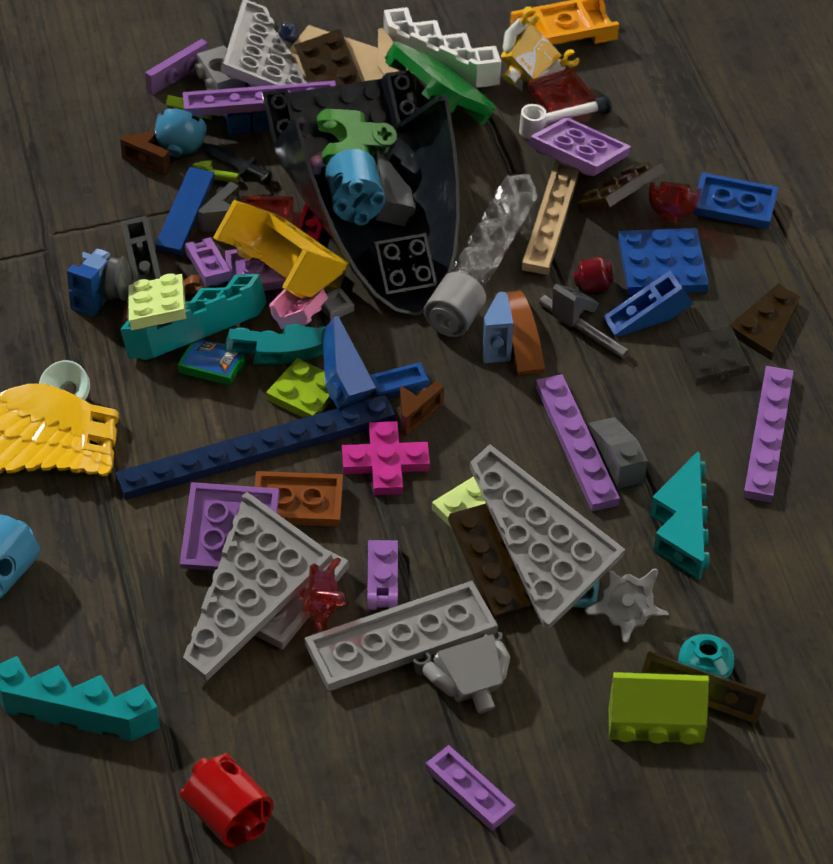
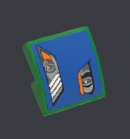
M199 339L194 341L184 353L178 364V373L231 386L236 374L242 373L250 354L226 351L225 344Z

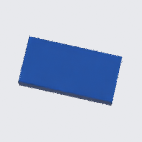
M421 362L370 375L376 386V389L373 391L375 398L383 395L387 399L400 396V386H403L412 393L430 386V381Z

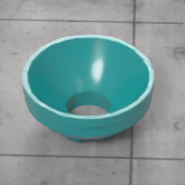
M700 634L690 637L684 642L679 652L678 661L728 678L734 668V653L729 644L723 639L711 634ZM702 645H712L716 648L717 653L705 655L699 648Z

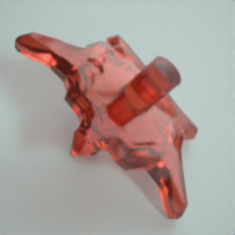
M340 558L334 559L326 570L319 571V566L316 563L310 565L308 585L300 591V598L305 600L302 611L306 614L308 613L309 617L315 621L319 633L328 630L327 621L329 616L335 613L336 606L349 604L345 599L344 593L338 592V583L334 575L336 567L341 562Z

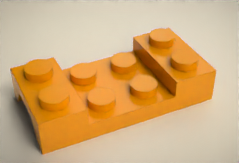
M570 0L533 7L532 12L527 16L532 17L538 12L539 20L533 25L552 45L589 37L592 38L595 44L618 39L619 23L618 21L610 22L606 15L604 0ZM523 10L511 12L510 26L518 18H523Z

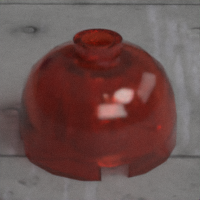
M650 181L648 200L651 208L656 213L664 215V221L679 222V217H688L695 212L701 199L702 188L696 186V191H692L688 184L661 181L660 186H655V181Z

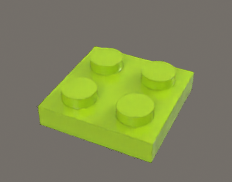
M299 358L288 367L266 392L267 401L302 418L322 413L332 402L325 386V371Z

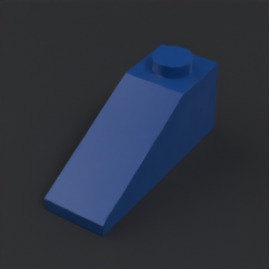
M670 270L604 315L603 318L614 335L620 337L671 320L692 306L693 302Z
M334 317L323 330L325 386L336 407L341 408L365 401L376 389V386L339 317Z

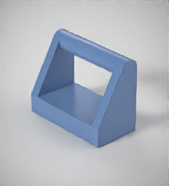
M505 292L497 293L484 317L483 363L511 361L514 323L508 295Z

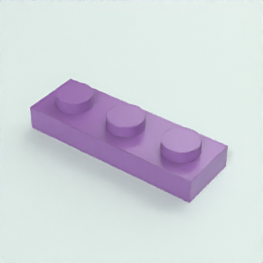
M450 745L426 762L425 770L491 831L515 813L516 805Z

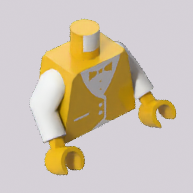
M525 7L522 12L523 18H518L505 31L504 51L501 55V60L509 68L502 77L511 85H514L519 78L522 81L532 80L535 82L548 79L563 71L566 65L574 67L579 63V58H576L574 61L567 60L570 55L575 53L574 50H567L564 58L560 59L561 54L533 25L539 20L538 12L532 17H527L532 12L531 7Z

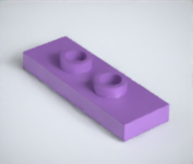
M200 39L146 71L147 92L154 95L195 71V65L198 64L197 53L207 51L208 43Z

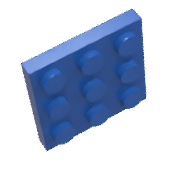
M697 228L618 232V243L628 295H635L670 270L686 293L708 292L709 284Z

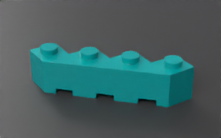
M237 274L233 276L226 287L200 288L192 301H185L186 319L131 330L128 319L121 328L128 358L149 360L258 316L267 303L260 274Z
M17 656L0 663V704L5 713L18 715L20 712L35 716V720L60 725V722L77 725L79 730L97 734L108 732L119 735V739L134 741L160 728L158 707L144 684L114 697L101 675L72 688L59 665L30 678Z

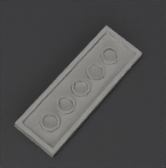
M469 581L305 637V646L327 690L331 691L413 662L414 658L416 661L423 659L426 652L430 653L431 656L437 654L438 651L482 638L484 634L491 635L497 633L498 625L473 581Z

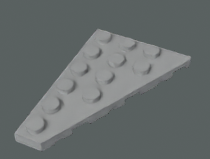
M243 0L220 72L231 79H239L249 83L252 87L307 83L298 64L292 63L290 59L292 54L286 47L284 39L280 38L278 33L275 32L273 28L275 23L269 16L267 8L252 1Z
M246 492L243 494L239 512L235 515L233 528L229 532L222 550L221 561L218 569L214 572L212 585L208 588L201 607L202 613L197 626H194L191 643L187 646L183 656L184 664L208 681L333 561L332 553L250 493Z

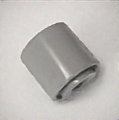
M462 272L448 273L424 306V316L430 326L443 335L449 337L464 335L486 302L485 291L480 283L470 275Z

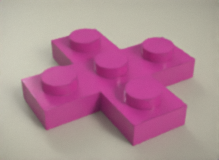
M397 421L370 422V444L342 445L343 474L372 473L374 495L403 494L402 472L430 470L428 442L399 443Z

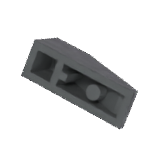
M376 150L373 158L378 167L386 200L380 213L375 216V220L405 226L409 217H413L416 210V202L413 201L412 191L381 151Z
M147 216L121 221L134 282L142 279L148 281L160 279V269Z
M615 417L588 423L590 433L617 489L645 483L648 460L638 440Z

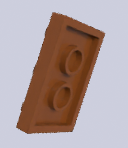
M256 471L255 487L279 489L277 514L292 525L340 527L343 474Z

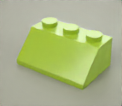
M613 672L608 708L609 740H620L622 742L651 741L653 743L682 742L684 744L704 743L707 727L709 676Z

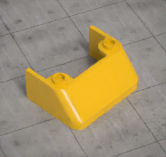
M233 200L213 237L218 241L235 246L238 249L236 253L247 260H251L254 257L263 261L286 278L282 288L301 299H305L306 296L313 297L341 276L348 266L345 260L281 216L237 200Z

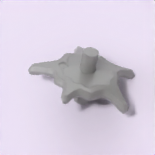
M652 569L640 579L631 574L620 577L615 572L609 571L608 578L610 584L603 591V598L587 607L585 614L607 616L613 626L620 627L622 641L627 643L633 629L643 626L647 618L651 616L668 617L669 615L667 611L658 608L653 602L652 589L658 575V570Z

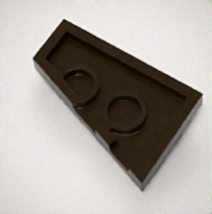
M778 283L729 325L728 333L772 360L776 347L780 344L783 333L799 304L800 296Z

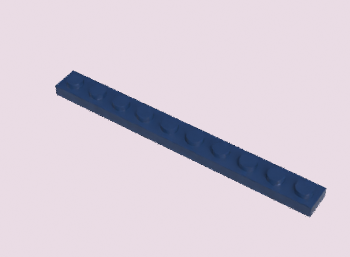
M383 395L115 472L116 480L124 500L366 431L369 430L370 422H395V413L386 396Z

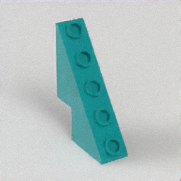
M699 452L652 497L650 516L664 524L656 532L653 551L698 580L702 576V570L709 569V552H704V546H708V529L703 528V523L707 522V506H702V501L706 500V483H701V478H705V461H700Z

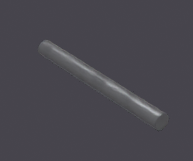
M546 295L542 296L539 304L552 312V299ZM578 318L573 327L620 358L625 359L628 356L629 350L581 318Z

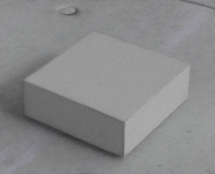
M341 288L327 293L328 299L321 305L322 311L330 321L334 317H342L354 312L353 302Z

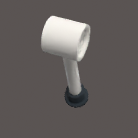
M602 94L600 98L594 99L593 102L546 113V110L540 105H526L521 110L519 133L522 137L529 140L530 136L545 129L548 123L559 121L565 117L572 118L592 112L597 114L605 112L609 114L612 111L611 100L607 94Z

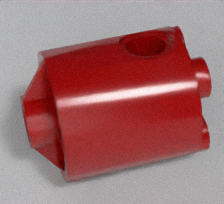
M228 753L212 758L209 761L206 758L200 759L193 766V775L181 789L179 797L227 847H236L259 837L266 829L267 821L274 809L273 799Z

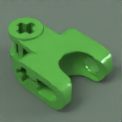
M325 109L317 115L318 129L322 132L333 134L339 140L338 143L328 144L323 150L322 161L325 165H328L330 159L337 153L347 149H359L368 152L372 157L376 150H380L386 156L390 146L397 139V133L391 125L387 123L365 122V115L361 111Z

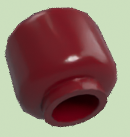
M603 257L581 260L578 264V271H573L576 287L581 286L586 294L607 291L610 288V283H614L611 262H606Z

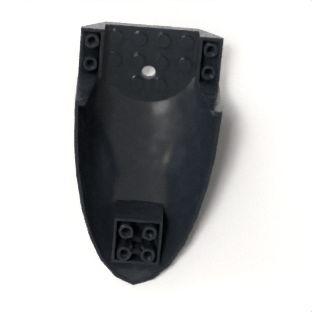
M410 70L389 72L381 79L288 93V88L262 92L272 143L279 163L312 213L327 231L353 272L370 293L393 312L414 317L421 315L424 312V306L445 275L452 272L457 253L460 221L459 173L456 143L447 95L437 96L419 108ZM325 109L361 111L365 115V122L387 123L395 129L397 139L390 146V150L385 157L412 191L413 201L416 202L415 213L413 217H409L405 226L377 221L375 217L370 219L365 225H357L355 222L352 223L341 219L334 212L326 180V166L322 167L321 174L315 175L309 161L312 156L323 151L328 144L339 142L333 134L322 132L318 129L317 115Z

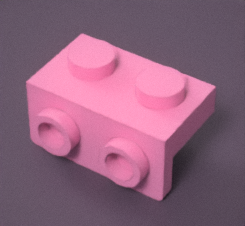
M284 289L269 306L273 318L278 322L280 328L284 329L285 325H306L312 320L311 316L322 309L321 305L328 299V296L324 289H322L313 297L306 296L305 299H301Z

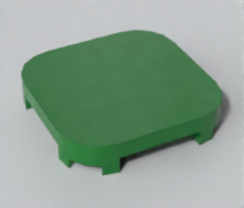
M396 41L386 53L385 63L389 67L399 71L408 69L427 85L422 92V95L430 100L437 96L447 95L450 113H453L456 106L460 105L465 107L464 111L479 124L485 125L495 110L496 106L487 97L438 59Z

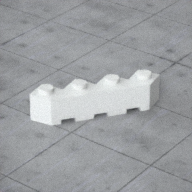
M408 7L384 10V30L393 42H400L438 59L457 72L473 87L500 85L501 59L496 46L471 49L466 33L442 36L437 20L413 23Z

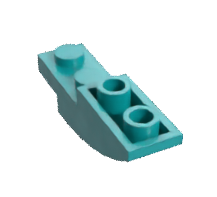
M302 324L285 325L283 334H277L275 331L269 330L257 332L250 331L247 328L229 329L226 351L253 354V364L293 363L297 358L304 361L324 354L323 330L326 327L313 328L305 327Z

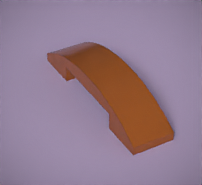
M521 290L505 292L508 295L514 323L512 358L517 375L545 372L544 359L529 303Z

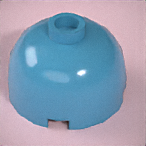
M166 109L163 115L159 113L155 123L156 141L160 147L168 150L169 155L172 157L193 154L202 146L205 139L207 125L204 120L199 118L198 122L192 118L193 113L188 111Z

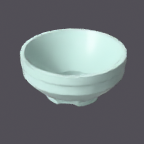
M69 360L53 363L43 372L39 380V384L54 386L62 390L67 384L73 383L77 388L74 395L84 401L90 391V380L86 371L76 362Z

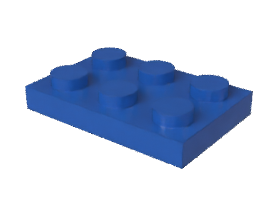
M702 172L691 214L769 229L778 187Z

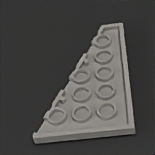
M489 444L470 462V470L543 627L549 630L624 556L625 549Z

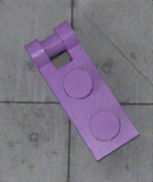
M211 237L202 239L200 243L194 244L190 242L184 244L187 258L192 261L205 286L220 285L232 279L231 270Z
M368 540L367 610H376V607H386L389 609L398 606V540Z

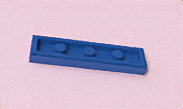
M189 167L155 243L157 251L182 255L185 248L184 244L187 243L198 218V210L203 207L214 182V172Z

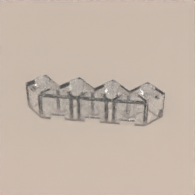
M529 174L506 176L495 192L496 199L491 201L481 216L483 223L477 225L467 240L469 247L463 249L453 264L455 272L470 275L481 286H485L500 264L501 259L538 197Z

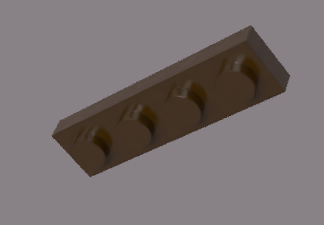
M652 651L647 653L641 673L709 676L708 707L755 724L759 720L767 696L766 692Z

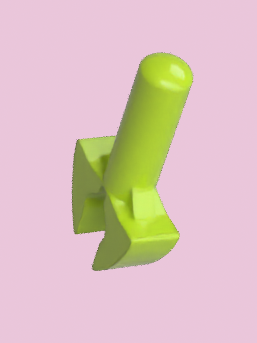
M202 161L193 164V168L214 172V180L238 183L240 180L239 173L214 170L212 168V161Z

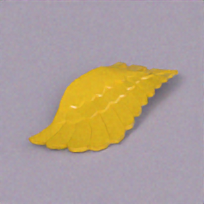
M25 384L1 392L0 473L5 470L7 473H16L25 468L27 471H34L39 468L46 471L57 467L59 471L70 469L73 473L85 472L88 475L97 473L100 476L109 475L114 463V450L112 447L116 444L117 428L115 424L118 423L119 412L112 408L89 404L70 392L46 384ZM89 441H94L99 445L89 444Z

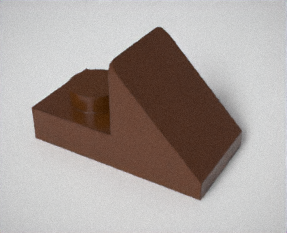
M155 131L123 136L120 139L122 159L163 176H166L170 171L169 151L163 149L157 143Z
M435 381L429 387L423 388L417 396L403 386H400V414L403 435L407 436L443 406V385Z

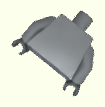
M497 632L496 639L493 634H484L482 638L438 651L433 659L434 663L431 661L430 653L426 652L424 653V662H418L414 658L413 665L416 674L426 676L445 694L454 697L457 702L472 698L477 713L481 714L495 708L490 692L498 690L506 678L510 655L502 643V633Z

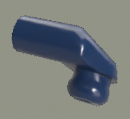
M286 22L282 23L281 28L278 29L279 37L290 43H295L298 39L297 27L291 23L290 25H286Z

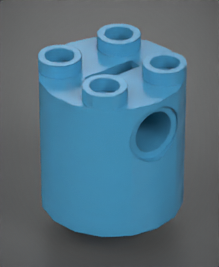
M359 149L344 150L330 159L326 166V180L334 212L343 220L355 222L357 225L367 224L370 219L380 213L386 200L375 159L368 152Z
M1 514L0 598L8 592L38 559L41 553L40 545L33 531L26 523Z

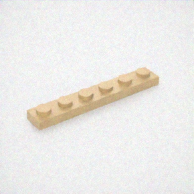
M558 159L555 160L522 262V270L548 275L577 184L580 169L571 165H563L558 162Z

